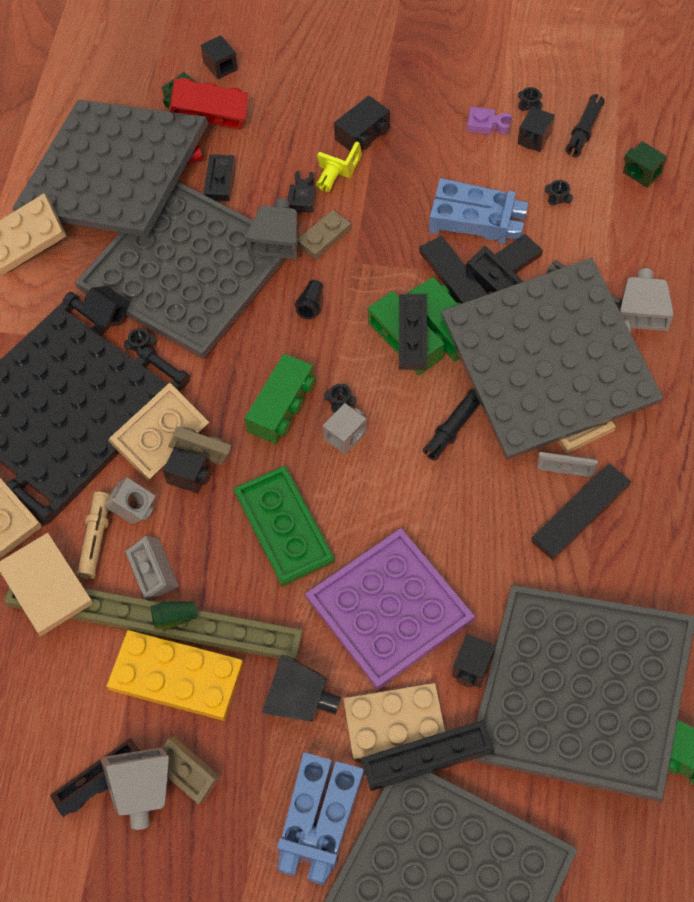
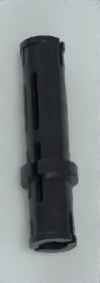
M598 94L591 95L578 125L574 126L571 132L572 138L565 150L570 155L572 149L575 148L572 157L581 155L584 144L589 141L593 125L605 104V99L602 96L598 103H596Z
M474 389L468 391L467 395L444 424L439 425L435 429L436 434L423 448L424 454L430 451L427 455L429 459L433 461L439 459V456L446 447L455 442L457 439L456 434L480 405L479 399H476L477 395Z

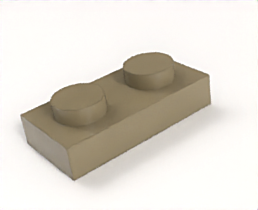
M331 210L298 239V247L314 260H317L351 230V223Z
M177 426L168 447L172 449L177 447L205 456L207 461L222 466L229 454L231 445L224 443L220 438L198 434L192 428Z
M176 737L168 738L162 747L169 758L167 777L197 804L205 802L221 776Z

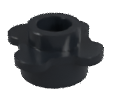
M528 87L518 93V98H520L518 103L519 109L530 110L531 107L542 109L543 104L540 102L542 93L538 89Z
M555 180L551 184L546 185L545 192L548 193L549 204L557 205L563 202H572L573 195L569 193L570 185L566 181Z
M137 328L129 333L128 340L124 342V347L126 350L135 351L140 356L145 347L156 343V338L154 335H149L145 329Z
M336 384L324 393V399L329 401L331 410L334 413L344 403L350 407L356 404V397L351 395L349 386L346 384Z

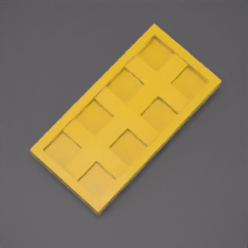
M127 630L106 687L113 692L225 721L244 663L241 659Z

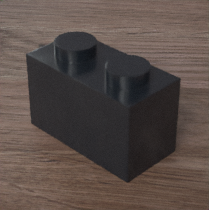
M368 95L334 122L335 140L349 151L352 150L355 142L360 143L361 151L368 148L376 138L384 135L390 128V110Z

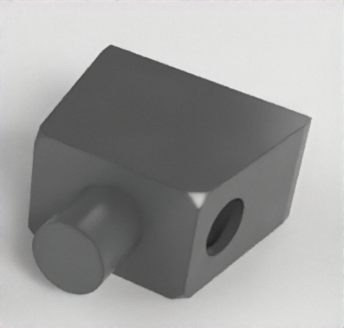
M278 198L275 200L274 207L265 205L259 207L246 235L248 254L297 260V211L289 208L290 202L288 200Z

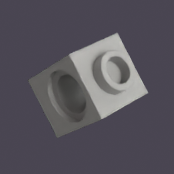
M346 403L323 425L324 440L344 455L367 433L365 415L359 409H352Z
M126 477L117 482L104 507L133 525L141 520L145 521L150 516L154 508L151 503L155 495ZM128 496L136 501V509L129 506Z

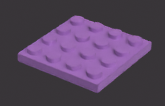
M402 528L305 594L308 602L377 691L475 620L472 612Z

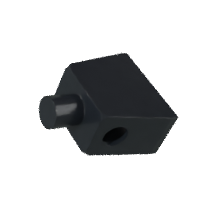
M281 655L262 713L313 722L317 718L319 709L336 715L342 697L326 692L329 682L328 677L290 656Z

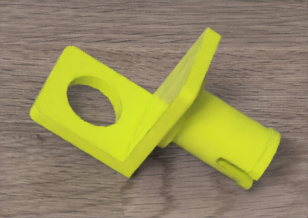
M355 142L346 161L318 152L319 166L324 169L319 180L316 182V186L323 191L326 187L325 192H330L338 175L351 178L362 156L360 143Z

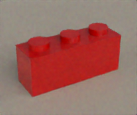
M174 78L169 112L205 116L208 124L241 130L246 117L248 92H243L234 87L228 89L218 87L213 83H197L188 78Z

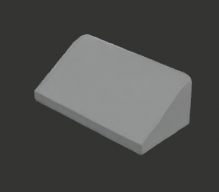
M539 451L536 469L592 478L596 470L597 459Z
M146 535L125 551L144 600H152L179 587L158 538Z

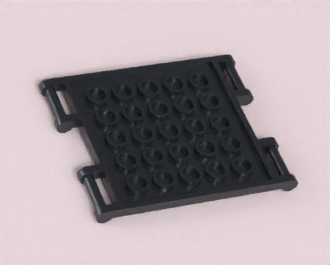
M73 292L67 293L62 303L0 360V463L17 476L15 479L8 481L6 485L27 508L38 516L37 519L44 525L51 523L120 453L108 441L109 438L168 385L146 369V367L152 364L172 378L173 382L171 384L179 392L189 383L191 378L184 370L179 371L156 355L157 352L150 346L145 347L140 353L139 358L135 361L104 339L102 335L110 327H104L83 313L84 303ZM75 309L95 325L90 329L69 313ZM29 485L51 504L46 507L43 506L23 489Z

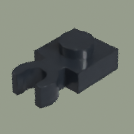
M296 171V185H290L289 208L295 209L297 212L313 213L316 188L313 186L314 174L310 172L307 179H301L300 171Z

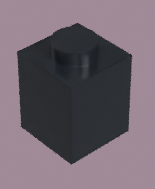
M221 35L200 45L203 63L217 80L238 70L236 52Z
M531 107L519 128L518 144L541 152L552 133L555 115Z
M108 286L94 287L85 296L82 312L106 328L122 324L131 301Z
M174 447L163 469L167 484L198 494L202 485L207 484L211 470L208 467L205 456Z
M466 634L453 665L452 677L456 678L458 683L466 687L477 686L481 688L493 659L496 645Z

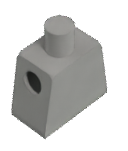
M648 268L640 269L637 272V277H630L627 280L620 313L623 319L629 320L631 328L669 331L673 319V308L667 281L664 279H654L653 270Z
M162 747L101 757L113 806L118 815H130L131 829L140 830L148 828L150 826L149 811L161 809L165 805L169 758Z

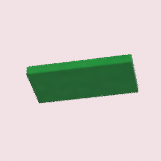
M285 465L233 488L234 494L281 587L335 563L334 556Z

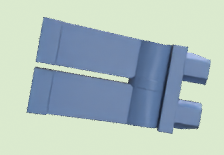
M440 178L430 214L429 233L439 234L440 230L478 235L488 240L498 239V243L505 244L507 237L518 239L522 236L524 222L511 220V217L525 220L528 202L515 200L516 192L508 191V194L494 189Z
M303 752L282 839H279L277 846L280 854L278 861V871L280 873L295 877L300 860L311 863L307 877L308 881L325 886L331 870H336L338 865L337 858L359 790L365 778L363 768L335 761L333 768L332 760ZM328 780H330L329 785H328V789H327V792H326V796H325V799H324V803H323V806H322V809H321V813H320V816H319V820H318V823H317V826H316V821H317L318 814H319V811H320V808H321V804H322L323 797H324V794H325V790H326V787H327V784H328Z

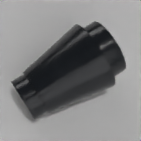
M317 280L309 281L296 300V313L300 317L313 319L320 313L323 292L321 282Z

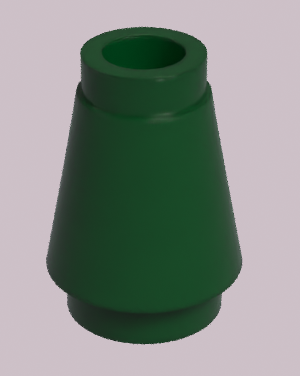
M158 601V604L151 605V615L155 630L162 628L165 631L192 619H197L194 601Z

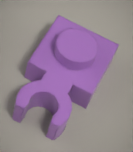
M471 107L467 132L491 135L493 129L501 134H509L512 115L509 113L495 115V109Z

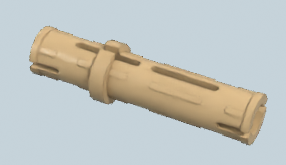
M94 492L90 515L86 516L85 524L87 529L76 573L82 579L92 580L96 576L95 572L103 533L109 523L107 519L108 509L104 507V504L110 495L105 492Z

